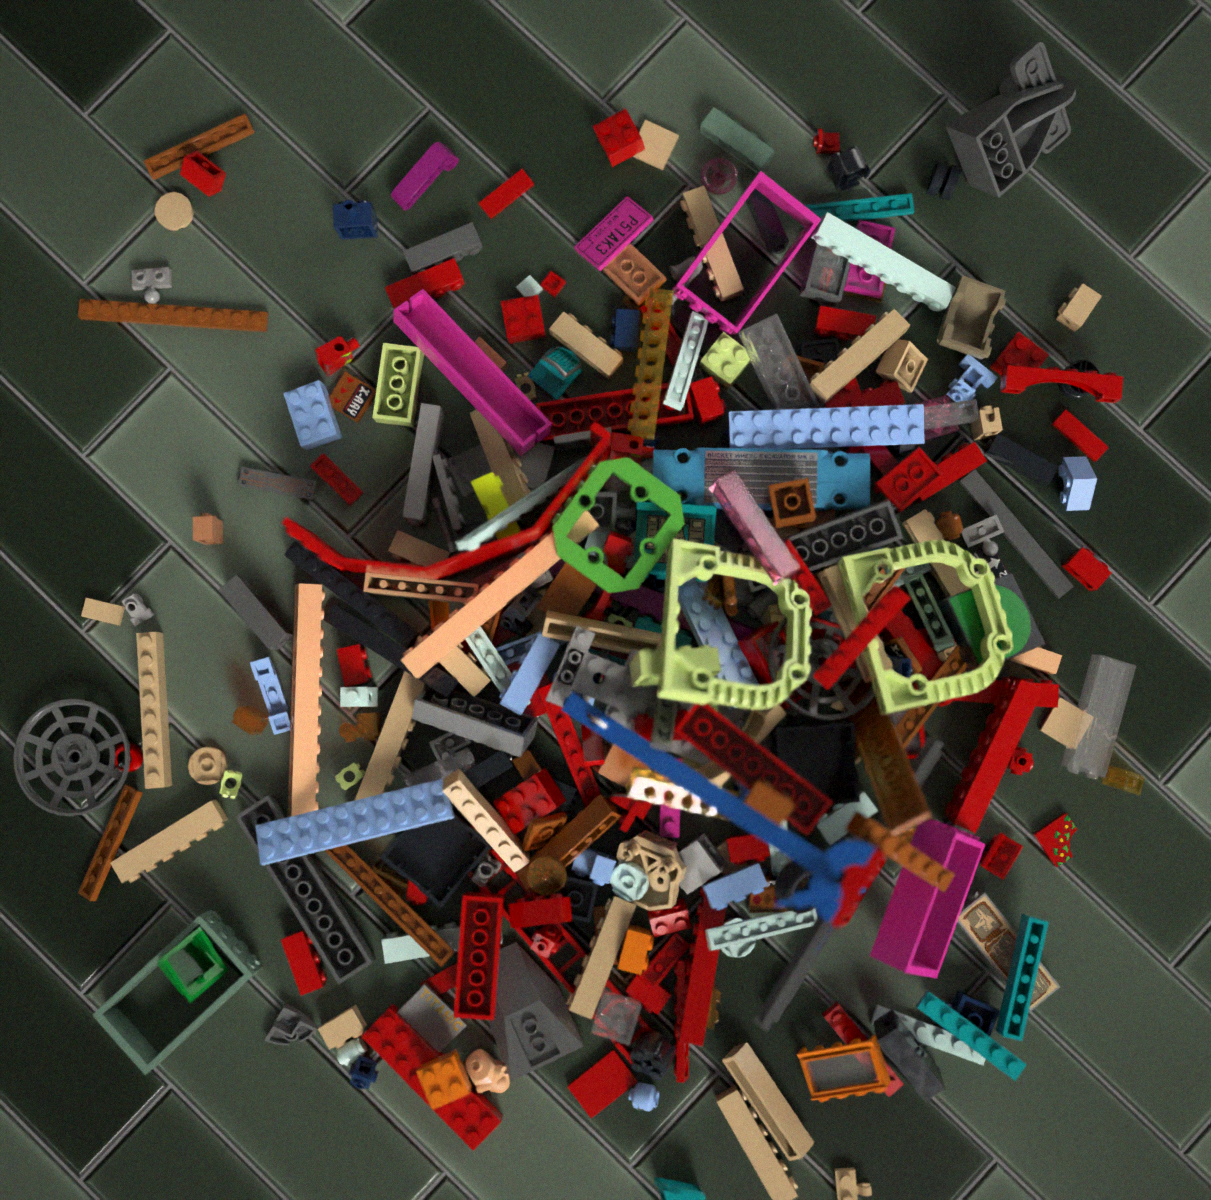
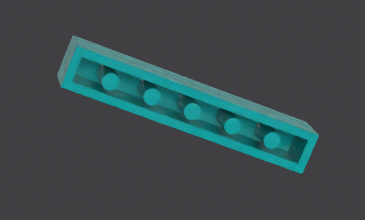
M1026 914L1021 916L996 1032L1001 1036L1018 1041L1023 1039L1049 924L1048 921Z

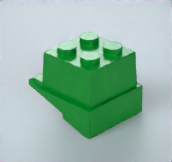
M200 927L157 961L159 968L181 995H185L189 1003L228 971L212 947V943Z

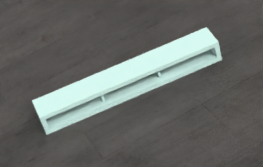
M827 212L820 218L822 220L816 226L811 237L816 240L817 244L830 248L834 254L847 258L851 264L861 266L867 273L880 277L884 283L892 284L898 291L911 295L915 301L923 302L933 311L939 312L947 308L956 287Z

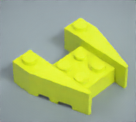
M491 472L471 481L488 520L509 507L500 488L503 487V483L499 475L495 477L494 473ZM509 522L506 524L507 528L495 532L497 539L500 540L521 532L517 522Z

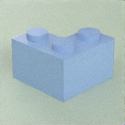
M1086 456L1063 457L1062 464L1058 468V474L1062 477L1064 484L1063 492L1060 493V502L1063 503L1066 511L1089 510L1097 477Z
M587 848L574 860L571 870L575 871L574 874L586 877V874L590 875L593 883L604 886V883L609 884L616 857Z

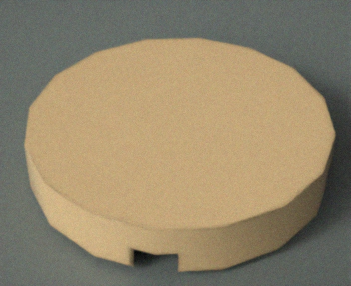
M176 192L161 196L155 206V217L158 222L166 229L173 231L187 227L194 215L189 199L183 194Z
M206 746L199 748L189 759V773L199 784L211 785L218 783L223 777L224 770L228 769L227 757L223 751L216 747Z

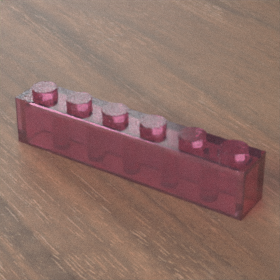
M733 470L715 479L709 489L774 585L792 577L801 568L797 559L792 556L786 543L781 540L775 527L768 521L764 511L754 500L752 493L743 484L741 477Z

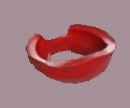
M124 743L118 744L115 747V767L120 771H123L124 768L119 766L118 755L120 752L125 751ZM129 743L132 761L128 772H133L141 766L143 754L136 744Z

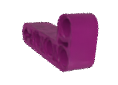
M435 142L391 193V197L403 210H408L443 170L450 171L457 165L459 158L445 144Z

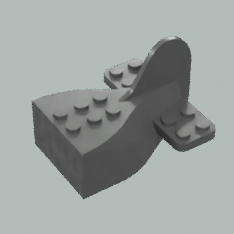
M1033 41L1013 58L1010 63L1012 74L1006 77L1000 84L999 96L962 114L946 126L969 186L998 198L1032 168L1041 152L1045 154L1051 152L1071 132L1065 107L1076 96L1075 86L1068 78L1054 74L1045 45L1039 41Z

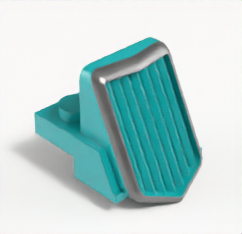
M559 346L552 347L541 357L528 377L555 399L559 400L569 385L571 386L582 372L579 369L581 363L573 351Z

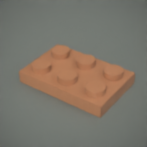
M630 243L602 269L638 305L644 302L666 281V277Z

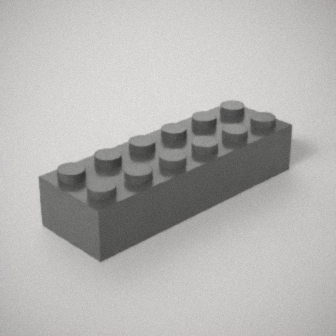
M428 685L416 697L412 719L423 724L437 727L440 730L454 733L457 736L471 739L474 742L482 743L519 757L522 756L534 739L538 722L536 717L525 713L521 715L514 714L513 711L502 705L476 696L474 697L456 689L453 690L448 698Z

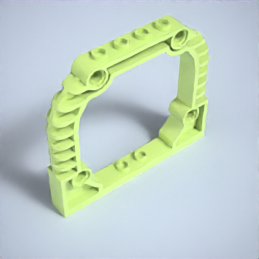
M673 539L668 546L657 697L699 704L711 702L752 710L768 709L783 702L793 689L798 688L807 679L810 672L808 656L811 651V645L809 644L811 626H809V619L812 609L809 607L810 599L807 592L798 589L795 580H791L787 571L772 561L761 557L756 558L750 555L745 556L739 553L720 551V547ZM713 574H720L757 581L767 585L778 595L779 610L787 618L786 662L777 671L775 683L756 686L715 679L707 668L699 667L695 669L685 659L683 654L674 652L675 634H677L679 623L676 622V615H678L680 610V603H677L678 585L681 586L693 577H697L700 580H708ZM696 677L701 678L703 683L698 682Z
M929 540L891 549L883 548L845 556L838 562L856 627L867 616L863 597L870 591L874 582L882 583L893 574L894 570L925 563H944L954 567L960 581L972 589L986 636L980 644L983 660L974 671L934 681H927L920 674L905 678L892 669L884 671L878 653V640L875 637L863 650L881 716L970 695L983 690L997 677L1004 662V655L1012 650V632L1006 623V613L1000 604V593L996 590L993 572L990 571L989 565L985 560L981 558L975 559L968 551L963 550L955 543L944 540ZM878 567L885 571V575L878 571ZM973 567L978 569L979 574L974 572ZM997 642L1001 644L1002 650L998 649ZM912 682L918 685V691L913 689Z

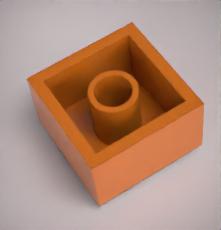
M632 924L628 925L618 958V969L639 975L642 974V970L647 969L649 960L647 950L651 951L654 941L650 929Z
M457 1049L420 1065L417 1070L418 1077L432 1110L465 1096L471 1091L472 1086Z

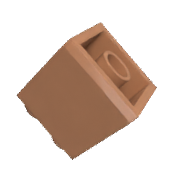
M602 737L605 764L592 765L590 768L635 793L642 785L646 772L651 768Z

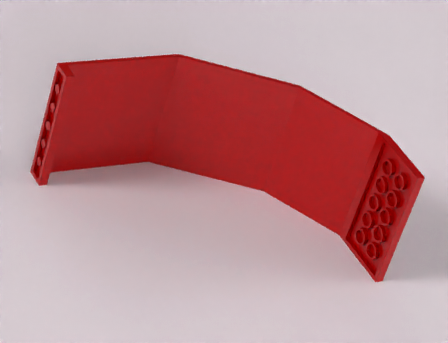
M593 423L590 427L591 454L533 528L427 567L349 559L315 533L286 517L282 524L286 526L284 530L292 537L300 540L302 545L316 552L317 556L323 561L344 572L349 570L352 573L366 574L367 572L447 581L523 553L530 546L538 545L540 543L539 539L547 532L551 534L553 532L552 527L554 526L552 520L558 512L562 514L565 511L566 507L563 505L570 496L574 498L578 493L575 489L581 480L586 482L590 475L587 472L592 465H598L601 461L609 460L611 455V433L598 423Z

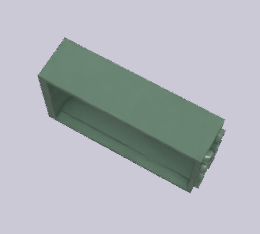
M209 910L199 915L92 1015L145 1075L158 1066L262 968L258 957L251 955L247 950V945L234 936L235 932L233 929L225 926L221 921V916L215 911ZM201 926L244 975L159 1054L116 1004L158 966L157 961Z

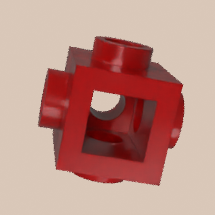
M1015 748L1006 769H1011V774L1022 776L1023 772L1029 773L1030 769L1033 768V754L1027 753L1026 748Z
M550 924L544 925L540 930L536 929L531 938L534 941L531 949L539 955L548 958L552 952L556 953L561 945L559 940L563 932Z

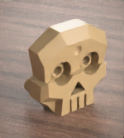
M645 830L632 839L624 840L619 845L616 859L619 861L617 865L623 862L636 863L645 870L649 881L647 892L640 899L628 902L649 911L672 908L676 904L679 883L684 879L687 868L679 857L676 848L678 843L671 840L668 841L666 838H661V836L654 835V833Z

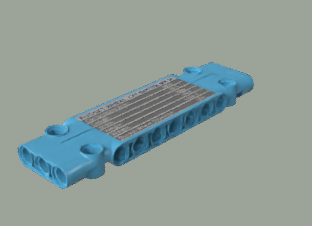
M681 448L678 450H654L653 476L677 494H686L687 499L681 501V504L716 506V509L771 510L767 491L769 485L805 478L809 479L815 511L861 509L869 506L870 454H854L842 451L829 453L826 450L695 448L694 450ZM685 455L688 460L685 463H681L677 458ZM841 458L844 461V465H836L834 459ZM834 497H842L844 503L840 505L836 504L834 502Z

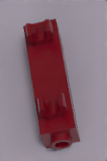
M885 445L852 446L845 451V453L856 454L859 451L861 454H870V466L880 479L899 464ZM876 486L872 488L876 494L881 492Z

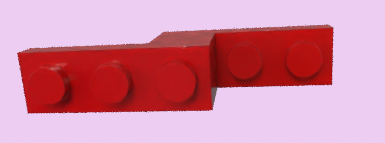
M835 1002L822 1013L823 1017L845 1044H850L856 1038H860L861 1042L868 1041L838 1002ZM870 1052L855 1053V1057L873 1079L877 1081L878 1077ZM885 1062L891 1082L884 1092L890 1097L904 1084Z

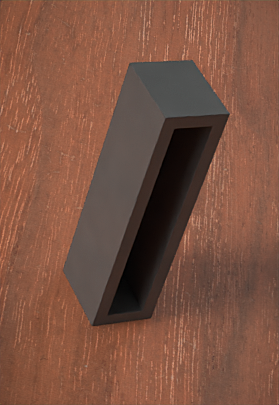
M473 222L407 249L403 253L412 274L415 275L453 258L458 262L466 255L479 253L483 247Z

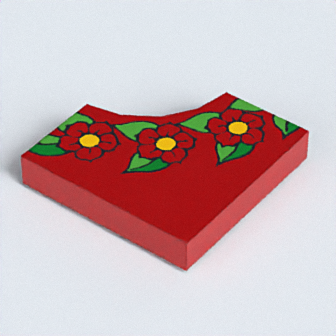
M1067 813L1061 814L1033 834L1055 867H1059L1073 857L1070 851V840L1077 828Z

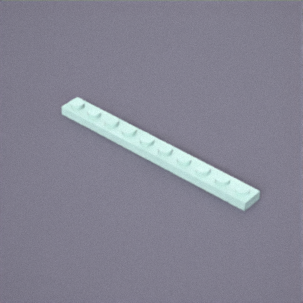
M589 455L582 457L456 542L459 550L468 549L471 551L480 546L479 543L491 539L494 536V532L507 528L506 524L520 519L522 513H528L533 510L534 505L545 502V497L558 493V489L567 485Z

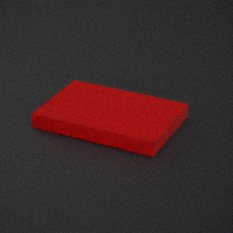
M919 446L879 479L875 485L900 513L939 481L944 474Z
M613 1048L569 1083L567 1087L592 1119L636 1084L638 1080Z

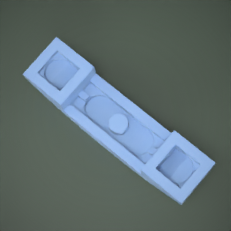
M270 657L251 661L250 665L255 680H258L267 706L268 718L274 735L289 731L291 723L290 711L281 682Z

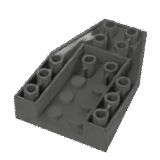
M517 941L500 949L496 1015L494 1020H488L511 1081L584 1045V1040L570 1010L567 1009L568 1005L559 986Z

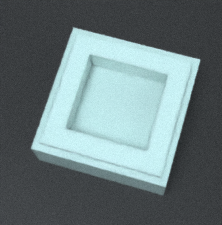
M531 275L516 287L523 297L538 295L543 291V288Z

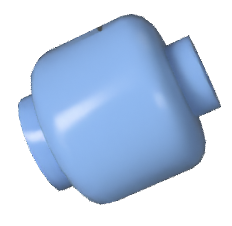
M638 1082L634 1088L630 1089L629 1100H632V1105L635 1109L651 1111L653 1107H657L659 1091H656L654 1085Z

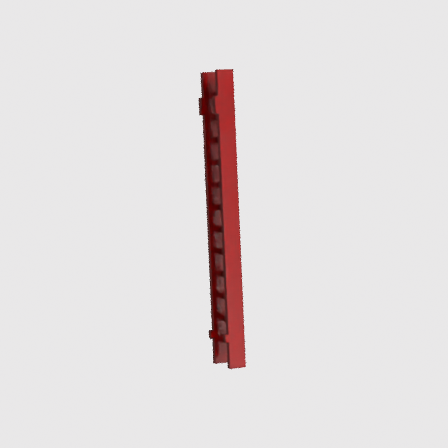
M492 849L491 852L502 865L498 873L504 868L506 873L514 878L497 894L504 895L518 882L526 892L522 898L531 897L533 900V897L538 896L536 893L525 888L517 873H514L498 853ZM473 869L467 873L471 879L475 872ZM498 873L493 874L491 878L487 881V883ZM486 884L483 887L477 885L483 893L494 894ZM504 906L503 916L510 923L509 909L507 910ZM562 923L550 924L562 931L565 937L560 941L561 945L558 950L567 942H570L577 950V953L558 969L550 959L555 953L552 952L546 958L539 955L536 951L534 952L570 993H574L576 988L574 982L571 984L563 972L581 956L584 959V956L589 954ZM525 927L514 928L531 947L534 941L531 940L532 937L526 932ZM608 977L604 989L608 986L616 997L598 1014L595 1011L592 1019L632 1064L631 1052L628 1050V1047L639 1038L641 1033L655 1030ZM621 1001L629 1012L613 1027L609 1028L602 1020V1017ZM634 1016L642 1027L622 1043L615 1035V1032Z

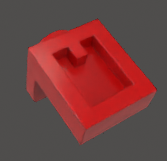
M818 129L817 134L813 136V147H816V154L838 153L840 151L839 133H823L822 129Z

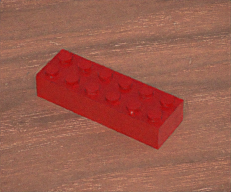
M465 892L463 894L454 1018L494 1020L504 895Z

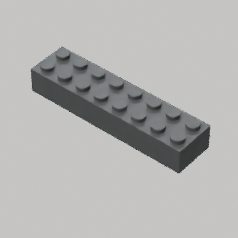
M886 499L739 554L750 555L756 558L761 557L783 568L772 549L789 539L809 570L813 571L838 562L842 557L869 551L902 539L903 536L890 500ZM748 580L752 592L768 587L757 581Z

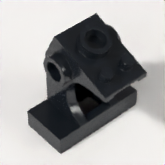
M532 586L526 587L500 616L499 626L518 634L520 637H525L534 626L526 618L543 596Z

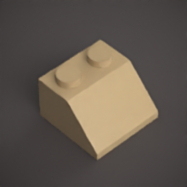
M898 339L886 349L876 373L885 381H890L891 383L897 381L899 388L912 393L928 359L910 341Z

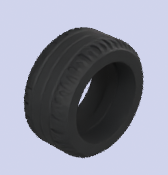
M794 860L783 867L776 879L775 894L779 901L792 899L797 885L807 876H809L808 882L801 892L810 890V882L814 873ZM795 904L785 906L790 911L799 914L809 912L815 908L814 905L796 908Z

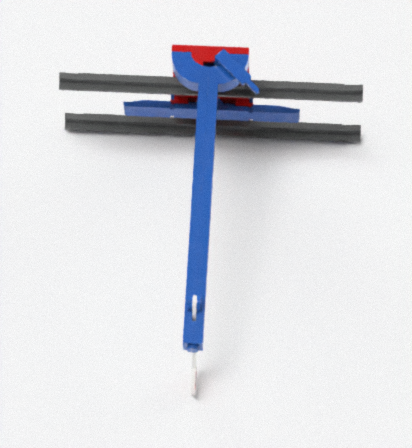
M572 693L571 696L565 698L562 704L564 706L562 711L814 873L810 882V890L794 893L792 899L775 903L776 907L795 904L796 908L814 905L820 915H818L813 926H811L809 933L804 937L798 951L793 955L791 962H789L780 980H778L770 996H768L763 1007H761L762 1009H760L759 1014L755 1017L754 1022L767 1032L773 1021L777 1023L781 1018L785 1008L791 1002L835 928H841L849 923L887 861V857L882 851L872 845L859 841L839 843L832 847L825 855L671 755L650 747L649 741ZM930 736L926 739L917 757H915L913 764H911L920 790L942 755L939 751L944 743ZM881 813L876 823L889 831L883 813Z

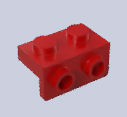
M1000 832L999 835H995L990 842L992 847L989 852H984L980 861L984 869L1004 880L1023 849V845Z
M684 898L677 899L676 904L672 908L647 910L654 938L692 928Z

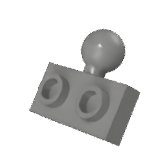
M163 267L132 270L133 290H146L144 293L146 302L150 304L157 303L160 295L156 289L172 288L171 269Z
M994 515L963 529L961 534L968 548L983 542V553L987 556H994L998 552V546L990 538L1003 533L1004 530L997 515Z

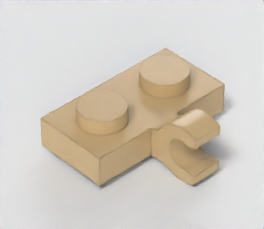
M854 1167L834 1169L837 1200H858L857 1194L862 1196L872 1195L870 1183L856 1184Z

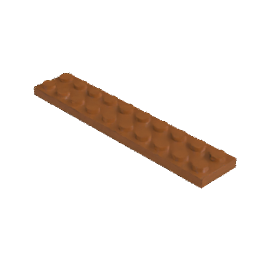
M853 677L839 684L843 691L849 687ZM860 679L855 690L847 696L854 706L865 697L872 681L865 683L863 679ZM874 695L866 707L848 716V720L855 723L857 745L889 832L896 836L926 820L931 815L890 714L881 716L876 695Z

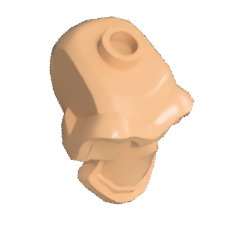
M483 1049L475 1050L466 1058L464 1068L475 1083L476 1091L479 1094L486 1090L503 1093L508 1089L510 1078L504 1062L494 1059Z

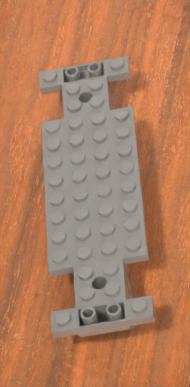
M576 626L546 701L564 707L562 704L565 698L570 696L573 689L583 695L582 699L586 702H589L590 698H595L607 703L608 706L605 714L632 730V718H637V714L648 713L649 717L654 716L658 685L632 687L629 663L639 651L631 649L624 667L607 658L610 651L608 649L602 648L600 655L589 653L588 650L595 633ZM597 672L603 675L600 683L593 682V675ZM677 700L676 711L688 710L689 712L695 703ZM718 704V713L742 730L752 709L737 708L729 710L727 705ZM780 720L778 726L786 725L787 722ZM770 731L759 745L772 754ZM687 740L673 741L671 752L703 765H707L712 761Z

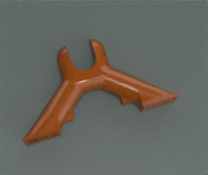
M722 575L724 602H721V606L726 617L735 616L738 610L734 577Z

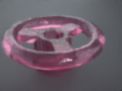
M724 158L709 160L704 164L700 173V180L705 189L717 195L731 191L736 185L738 178L735 166ZM717 164L726 165L732 174H724L723 171L719 170ZM711 166L713 174L711 176V182L708 184L706 180V172L708 168ZM726 180L731 181L727 187L722 189H716L723 187Z

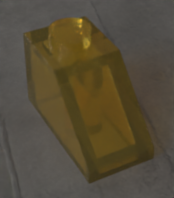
M1107 765L1106 770L1102 774V784L1140 796L1145 777L1129 770Z

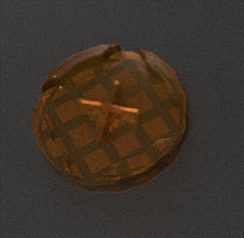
M541 856L535 859L528 868V883L536 893L542 895L555 894L556 891L561 890L567 880L566 868L558 858Z

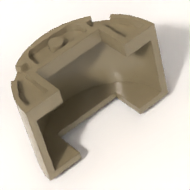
M962 276L956 286L954 296L945 311L937 337V344L981 360L988 358L992 349L989 346L991 339L988 336L992 334L995 324H992L995 314L998 310H1002L1005 305L1006 299H1004L1006 291Z

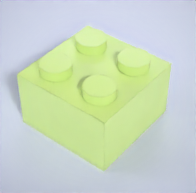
M723 332L701 359L699 367L729 390L750 363L753 354Z

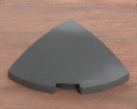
M285 1002L264 1041L277 1045H288L289 1041L299 1039L298 1042L300 1043L311 1037L318 1029V1026L304 1013Z

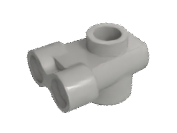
M132 593L121 600L131 616L130 621L134 626L139 625L154 615L149 607H145L143 598L138 594Z
M485 854L478 863L472 881L483 887L493 874L498 873L502 866L501 863Z

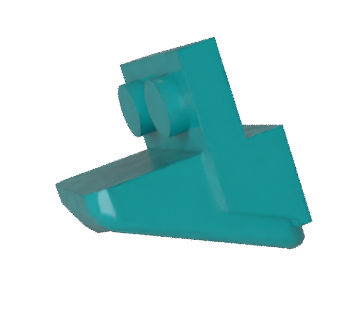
M654 1178L655 1186L659 1188L661 1200L706 1199L704 1192L699 1186L665 1178Z

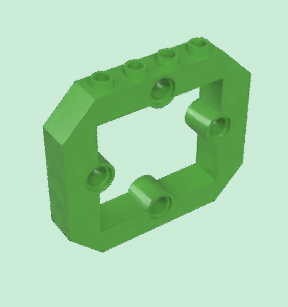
M630 458L601 461L598 465H592L587 472L590 475L586 482L581 480L575 489L578 493L574 498L570 496L563 505L566 507L565 511L562 514L558 512L552 520L554 523L552 530L556 555L608 593L638 589L684 525L681 498L679 494ZM612 473L631 487L629 496L634 502L641 503L648 499L669 515L653 538L643 539L639 543L638 552L640 556L624 578L602 563L604 555L600 548L590 547L584 550L566 537L583 512L593 507L595 503L594 497ZM636 487L644 489L645 495L642 498L635 495ZM585 495L589 498L588 506L579 504L580 496ZM647 542L651 543L654 547L653 552L650 554L644 551V545ZM590 551H595L598 554V560L594 563L588 560Z

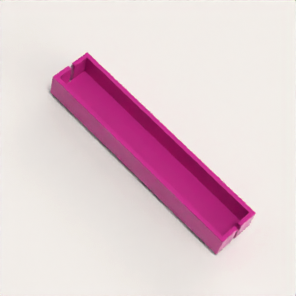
M424 289L410 298V313L408 301H405L393 310L394 323L520 456L534 447L535 442L539 443L550 434L552 423Z

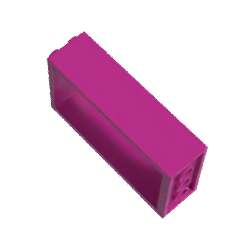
M760 171L752 179L672 288L675 291L674 295L682 301L684 299L690 303L689 307L694 311H701L705 314L704 318L711 324L714 322L718 324L721 332H725L727 335L738 333L822 219ZM756 188L804 228L735 322L731 323L687 289L684 284Z
M928 818V821L924 820L918 823L910 845L955 875L945 892L902 866L870 957L905 973L937 978L985 847L984 843L979 842V837Z

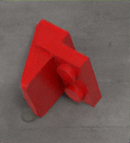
M613 792L609 800L628 810L627 813L623 811L622 817L618 820L620 824L619 829L627 833L635 817L638 816L644 819L652 803L658 802L661 795Z

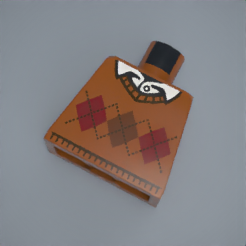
M760 867L768 886L763 888V892L756 895L749 893L747 911L749 913L786 912L785 906L776 907L775 903L779 901L775 894L777 878H771V867Z

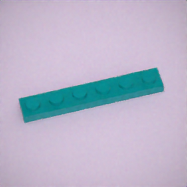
M912 193L804 205L819 218L828 212L843 222L914 213Z
M928 990L917 1003L916 1007L1014 1081H1016L1026 1067V1063Z

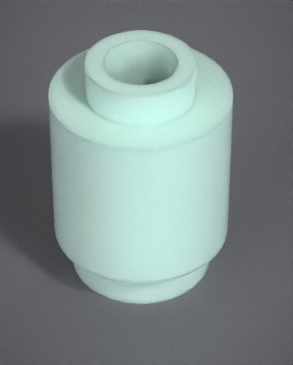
M359 1037L338 1048L337 1060L341 1065L344 1064L345 1066H349L357 1061L358 1056H364V1053L367 1052L364 1041Z

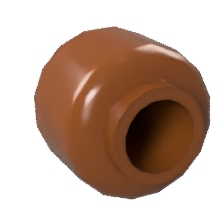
M952 511L941 513V517L935 523L945 540L960 537V533L963 532L960 516L952 514Z

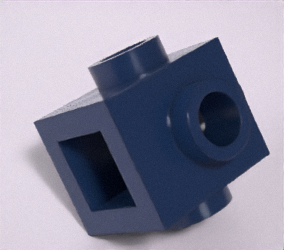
M358 1056L356 1064L352 1063L348 1074L352 1076L350 1084H353L358 1089H369L371 1082H376L379 1071H376L378 1061Z

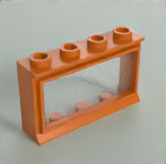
M876 1034L872 1035L868 1041L861 1042L860 1038H856L850 1044L842 1045L841 1042H835L829 1048H823V1045H818L812 1051H807L806 1047H802L797 1054L811 1094V1101L819 1100V1102H824L833 1097L843 1099L851 1094L862 1096L870 1091L881 1093L886 1090L891 1082Z

